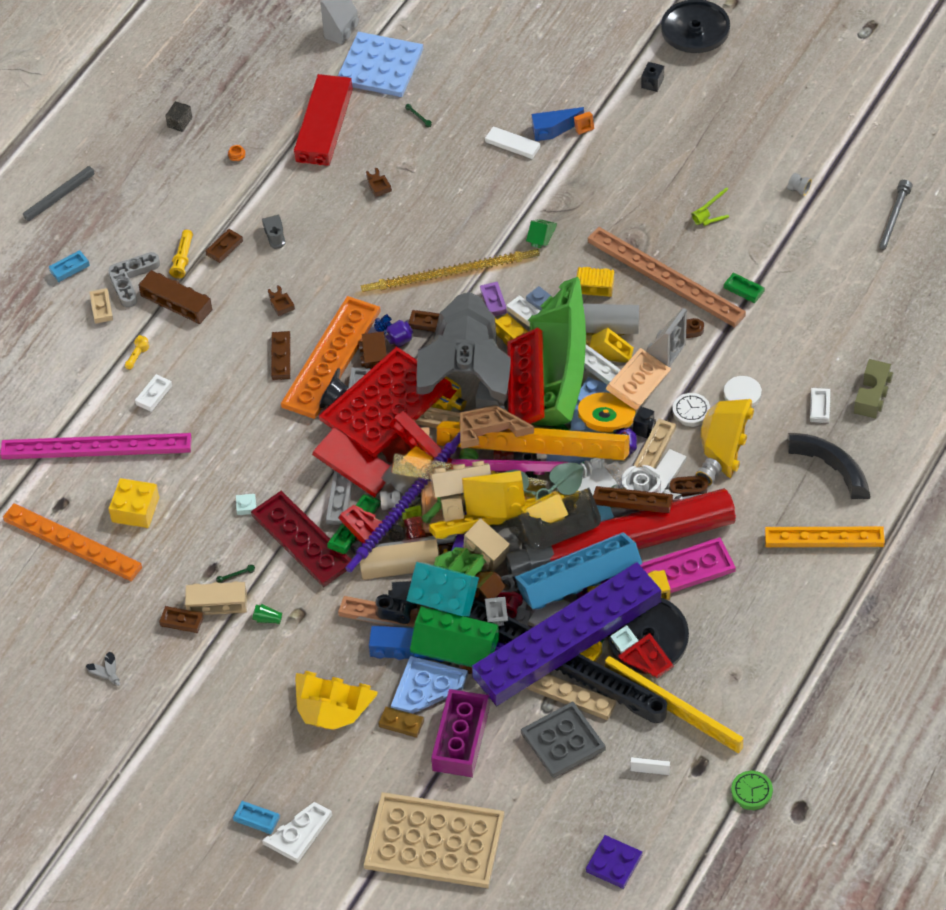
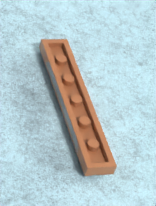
M344 596L338 614L341 617L391 627L414 628L418 610H411L410 623L400 624L394 621L379 619L376 615L375 602Z

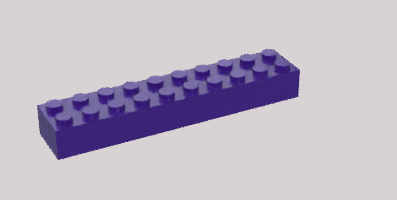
M636 562L472 665L473 678L497 707L661 602V589L640 564Z

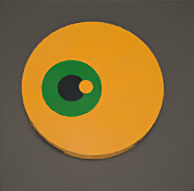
M602 392L588 395L578 405V418L586 423L588 428L599 432L611 433L616 429H626L632 425L635 417V409L612 393Z

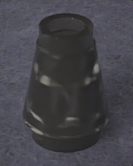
M399 518L392 525L391 529L388 528L389 531L386 533L388 539L392 542H400L406 535L403 519Z

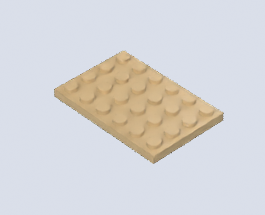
M382 792L364 862V869L489 889L505 816L504 811Z

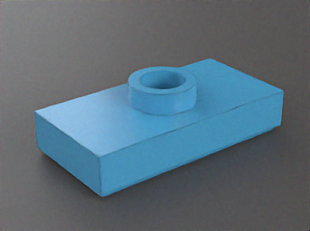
M241 801L233 816V821L268 834H272L280 819V814Z

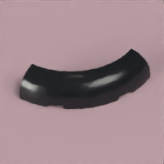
M788 433V454L816 456L823 459L827 465L835 471L838 470L844 477L851 499H870L871 496L866 477L857 462L847 452L837 445L816 436Z

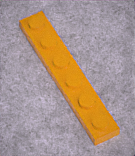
M884 526L765 527V547H884L885 545Z

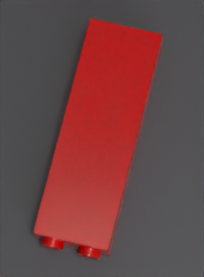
M323 74L317 75L294 148L295 162L330 166L353 91L352 78Z

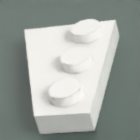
M313 802L294 816V820L285 826L279 827L272 836L264 838L262 840L263 845L298 863L331 818L332 811Z

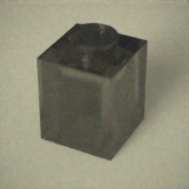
M175 101L165 115L167 127L183 132L192 120L191 106Z

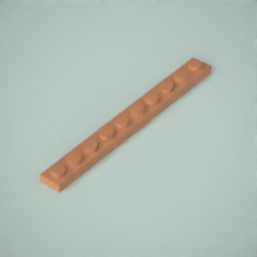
M598 227L588 237V243L734 328L746 316V311L601 227Z

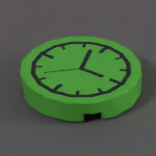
M752 770L745 771L737 775L733 780L731 794L733 800L740 807L747 810H758L765 807L771 801L773 786L770 779L763 773Z

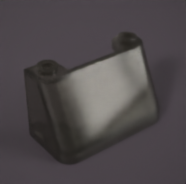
M587 488L562 499L569 514L565 516V519L555 523L542 522L541 518H532L529 516V512L505 521L513 535L533 550H541L596 528L601 522V516L591 490Z

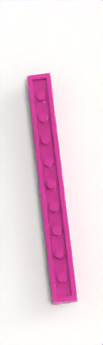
M191 433L11 439L2 440L0 456L4 460L191 453L192 436Z

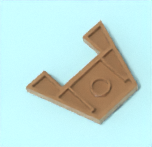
M497 405L461 412V449L479 445V438L477 436H483L486 433H497L510 429L515 437L533 434L534 426Z

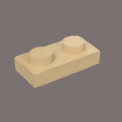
M108 288L90 291L95 324L112 321L113 316Z

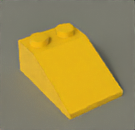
M521 471L462 478L467 515L506 519L527 516L520 509L525 506Z

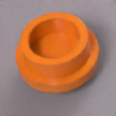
M233 145L228 151V157L232 161H240L246 155L245 150L240 145Z

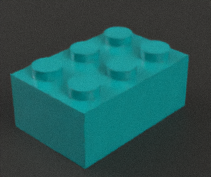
M416 562L406 601L460 616H470L479 577L428 563Z

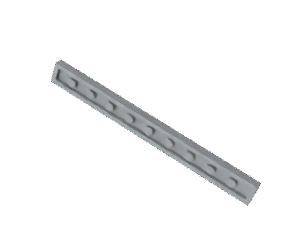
M352 367L348 389L369 372L370 369ZM335 470L326 515V524L329 525L342 524L338 517L349 508L353 484Z

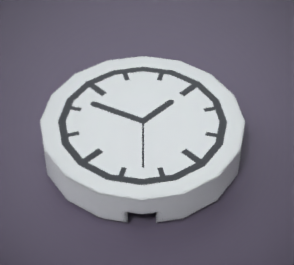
M697 393L682 394L674 401L672 413L677 422H681L684 426L695 427L702 425L707 410L710 409V404L704 396Z

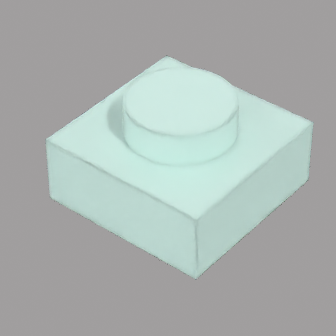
M255 494L236 495L237 515L251 514V511L256 508Z
M628 626L623 627L610 636L611 641L620 653H623L638 642V639Z

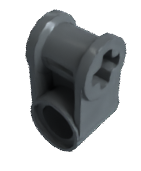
M280 215L262 218L264 231L267 234L270 246L274 249L282 248L285 245V237Z

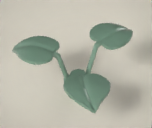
M563 463L555 466L549 475L551 482L555 485L549 490L541 488L537 492L526 490L529 486V479L521 471L524 493L534 495L535 501L550 494L555 488L564 495L574 494L581 486L584 466L577 463ZM509 470L507 472H514L520 470ZM532 518L528 524V534L532 540L560 533V523H548Z

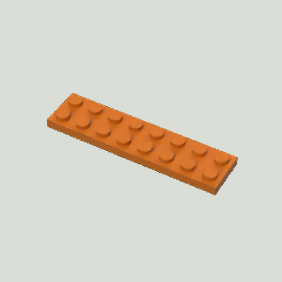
M349 296L345 298L282 400L281 408L316 419L322 409L319 406L320 400L329 386L337 368H340V379L359 348L362 334L369 332L381 312L380 306Z

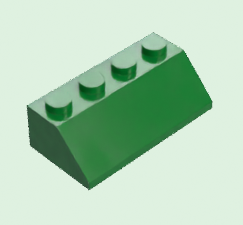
M421 606L414 625L410 652L472 667V665L495 651L499 640V628L497 624Z

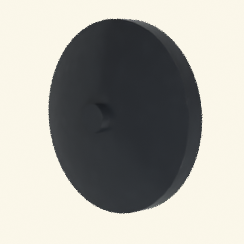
M685 0L674 4L664 13L661 21V32L666 42L675 49L687 53H704L718 48L727 40L730 33V19L726 11L713 2L707 0Z
M661 598L659 604L608 635L610 649L620 663L635 672L648 674L621 661L618 657L621 653L611 641L610 636L625 626L629 627L638 641L650 633L674 666L683 657L687 649L689 628L686 618L680 609L670 601Z

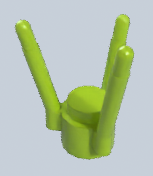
M728 188L723 189L704 206L691 213L692 219L697 225L703 224L706 226L710 223L729 218V215L708 219L710 212L707 209L727 192Z

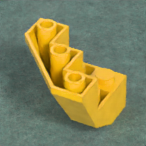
M751 399L719 401L707 410L703 419L701 441L704 454L708 458L719 462L722 472L729 478L732 477L734 471H738L740 465L738 451L741 445H745L747 440L745 425L748 419H752L754 414Z
M305 671L304 674L296 673L295 676L297 710L305 724L334 730L354 723L378 693L377 691L370 690L371 686L359 683V686L344 684L343 679L332 677L331 680L316 677L317 673Z

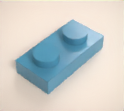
M79 250L50 265L49 271L60 282L89 267L90 264L88 259Z

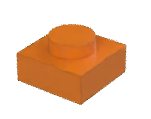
M590 111L574 117L575 130L578 135L594 129L593 114Z

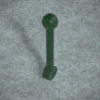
M411 104L405 105V109L410 110L425 123V127L432 126V122L416 112Z
M251 564L246 569L223 577L217 576L216 582L222 583L223 580L246 572L253 573L255 566Z

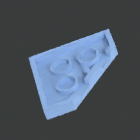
M410 656L391 708L414 714L447 698L449 689L463 690L468 670Z

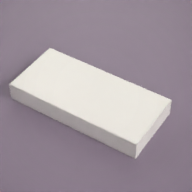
M631 757V771L669 775L670 762Z

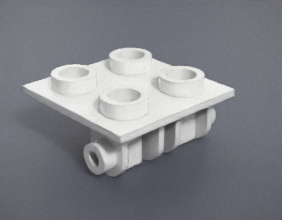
M593 458L590 461L586 460L584 464L580 463V465L584 466L582 483L578 491L582 494L583 500L593 497L596 486L612 488L617 485L616 481L602 464L604 463L602 458Z

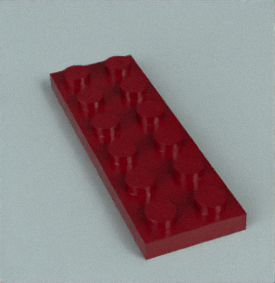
M282 490L251 511L252 517L323 588L347 571L345 567L352 559L347 554L329 549L328 542L330 538Z

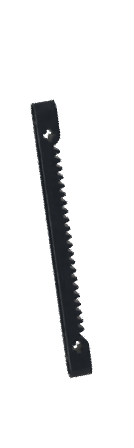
M474 599L470 616L464 617L487 622L486 605ZM508 616V621L504 622L503 626H498L499 639L501 642L509 643L531 628ZM581 654L555 669L556 671L560 670L563 675L568 674L571 679L574 677L577 682L581 681L584 686L589 685L590 689H596L598 693L602 692L604 696L617 700L620 705L622 703L625 704L631 712L652 723H661L666 719L667 702L663 697ZM658 708L660 709V711H654L652 709Z

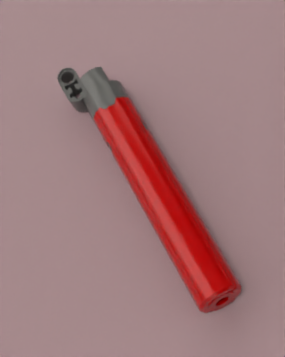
M723 488L675 501L672 503L670 513L642 510L522 543L521 550L506 553L505 562L509 575L502 576L501 579L502 583L509 585L510 589L507 591L502 590L501 592H517L520 594L515 576L623 532L636 543L638 550L734 524L736 514L732 497L728 490Z

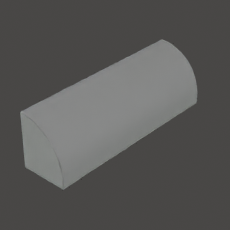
M583 304L586 333H598L609 328L616 334H639V305Z

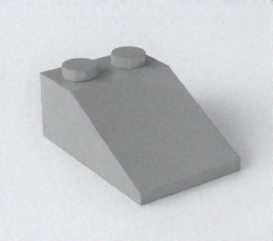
M321 0L324 38L343 44L350 37L354 27L358 26L357 9L351 0Z
M683 308L666 324L663 330L657 333L655 341L649 344L646 351L668 367L672 365L686 345L687 309Z

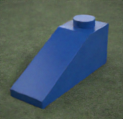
M584 107L531 114L535 141L553 139L575 127L574 117L583 114Z

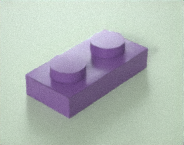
M498 282L480 285L484 303L494 316L506 314V304Z

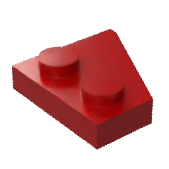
M355 505L349 507L338 517L362 544L365 543L366 539H369V535H372L375 528L379 527L378 525L382 523V521L375 518L376 515L365 512L362 508Z
M650 633L618 655L621 661L656 678H659L674 667Z

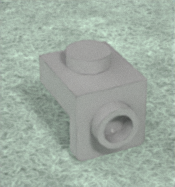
M505 597L485 599L487 622L503 626L504 622L508 621Z

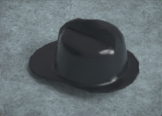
M337 368L329 386L325 390L320 400V408L330 406L348 390V387L339 380L340 368Z

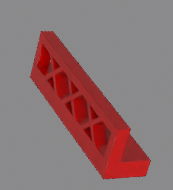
M404 411L397 414L389 424L412 449L415 446L431 456L433 461H435V457H438V453H441L442 449ZM447 458L448 461L444 462V466H441V468L445 467L446 470H451L452 459Z

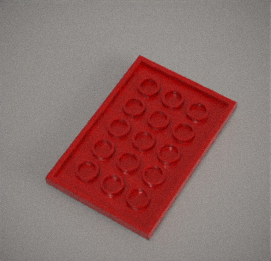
M396 347L319 415V419L330 428H336L348 436L362 450L375 458L399 436L389 426L397 414L404 411L415 422L452 388V383L443 378L435 385L432 392L417 394V360Z

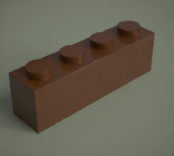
M151 270L138 284L141 297L197 324H201L213 310L211 298L207 295L198 293L191 287H186L176 280L165 277L161 273Z

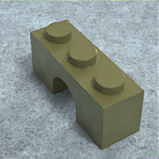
M872 359L868 360L863 385L872 388H859L854 405V414L876 419L878 411L882 412L884 405L882 398L887 397L889 389L887 383H891L893 378V372H890L891 364Z

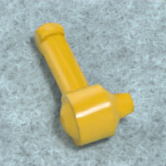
M139 335L135 339V349L124 364L126 369H132L140 353L146 352L149 349V342L145 336Z

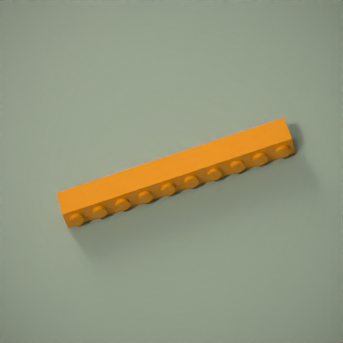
M442 421L437 426V445L445 446L447 443H450L460 432V422ZM534 428L533 434L515 437L510 429H505L501 432H491L483 436H477L479 438V445L468 447L625 460L629 455V435Z

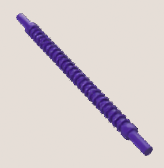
M460 432L450 443L444 446L441 453H438V457L434 458L435 461L428 465V469L424 470L425 472L418 477L415 484H412V488H409L408 492H405V496H402V500L398 501L399 504H395L392 512L390 511L385 516L382 523L378 525L379 527H376L372 535H369V539H366L362 547L357 549L356 555L345 567L348 572L351 573L362 559L368 557L372 549L375 548V544L379 543L378 540H382L385 533L389 531L388 528H392L395 521H398V517L402 516L405 509H408V505H411L415 497H418V493L422 492L421 489L428 485V482L431 481L429 473H434V469L444 466V462L448 461L447 458H450L456 452V447L460 444Z

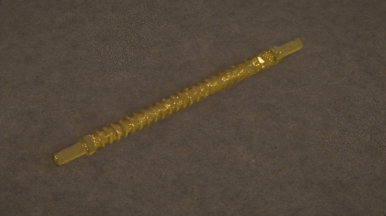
M539 249L525 252L515 251L514 254L510 252L507 255L505 253L504 256L499 255V257L494 256V258L489 257V259L469 261L467 264L464 262L462 265L459 263L458 266L454 264L453 267L448 265V268L443 266V269L438 267V270L433 268V271L428 269V272L423 270V273L418 271V274L413 272V275L408 273V276L403 274L402 277L398 275L397 278L394 276L392 279L388 277L387 280L383 278L379 279L378 282L360 286L362 292L376 289L382 291L386 290L387 287L391 289V286L396 288L397 285L401 287L402 284L406 286L407 283L411 285L412 282L417 283V281L437 279L438 276L442 278L443 275L447 277L448 274L452 276L453 273L457 275L458 272L462 274L463 271L467 273L468 270L472 272L473 269L478 271V268L483 270V267L488 269V266L493 268V265L498 267V264L503 266V263L508 265V262L513 264V261L518 263L522 262V259L540 256Z

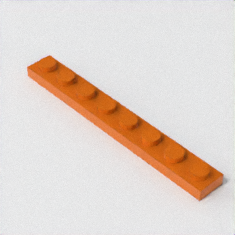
M15 503L12 504L3 516L5 522L131 582L142 569L140 562Z

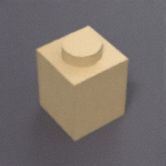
M460 494L440 497L442 514L445 521L464 518Z

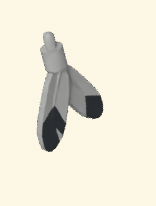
M108 652L105 655V667L94 663L86 665L90 673L109 679L114 685L120 686V679L116 675V659L112 652Z

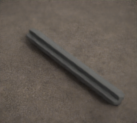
M87 166L23 212L24 219L30 221L92 177L95 174L94 169Z

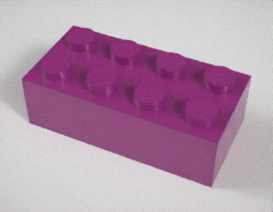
M449 689L431 757L432 771L473 778L490 710L489 695Z

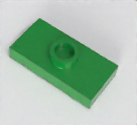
M734 272L723 285L724 289L753 303H756L765 292V287Z

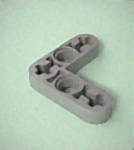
M146 253L109 267L108 271L111 282L124 307H132L137 303L136 293L129 278L156 270L160 266L159 256L156 253ZM132 265L139 266L137 269H130ZM121 283L127 284V286L124 288L118 287V285Z

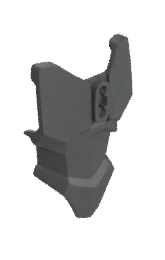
M470 292L457 295L440 312L434 340L431 344L418 350L417 394L432 392L435 385L444 377L455 372L476 375L488 388L492 398L499 401L506 400L511 357L498 348L495 316L487 308L481 297Z

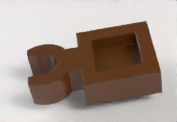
M375 168V174H370L369 171H366L368 185L375 197L392 192L390 183L385 175L380 176L378 168Z
M277 285V292L275 293L268 289L271 305L278 316L295 310V305L287 293L282 294V288Z

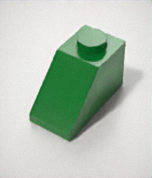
M542 219L531 220L526 242H530L531 246L536 248L548 245L557 223Z

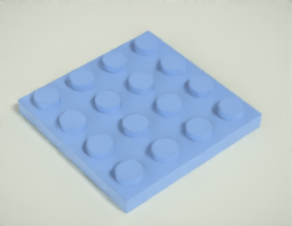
M358 32L338 76L352 78L353 88L403 97L423 51V44Z

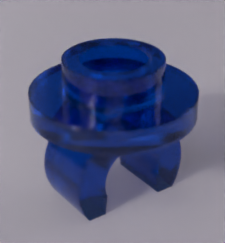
M388 314L384 315L381 319L376 318L374 324L376 331H384V335L387 334V327L392 324L390 322L392 318Z

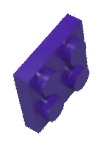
M604 835L586 867V872L624 889L642 858L643 851Z

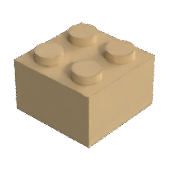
M480 518L464 535L463 547L467 548L471 554L483 555L486 561L483 569H489L493 572L505 560L506 553H509L510 544Z

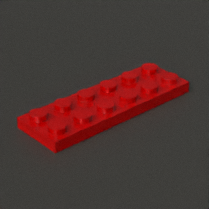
M539 328L507 342L508 355L511 357L508 382V412L529 424L544 418L543 334Z

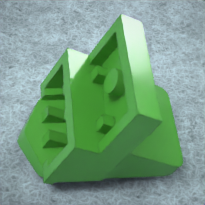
M455 547L452 551L437 556L434 565L475 576L478 572H482L481 570L486 561L483 555L471 554L467 548Z

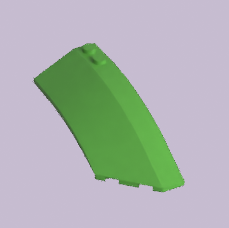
M578 277L564 281L559 286L561 290L554 297L550 296L540 306L542 310L538 314L532 315L528 319L530 331L536 328L542 330L544 418L530 425L559 426L571 422L583 379L586 349L585 314L581 284Z

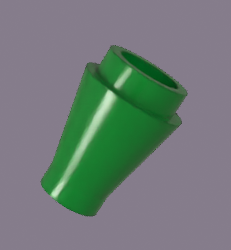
M262 603L261 605L256 604L252 620H256L257 623L280 624L283 613Z

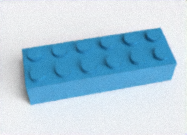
M623 532L515 576L524 601L532 609H541L549 602L560 601L566 595L580 593L583 588L599 585L601 581L611 579L636 562L642 565V560L636 543Z

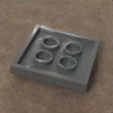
M573 701L521 729L522 736L552 778L563 774L606 750L605 744Z

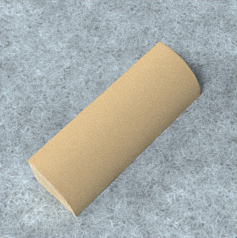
M437 539L373 548L368 557L360 561L363 580L414 573L416 562L434 565L435 558L439 556Z

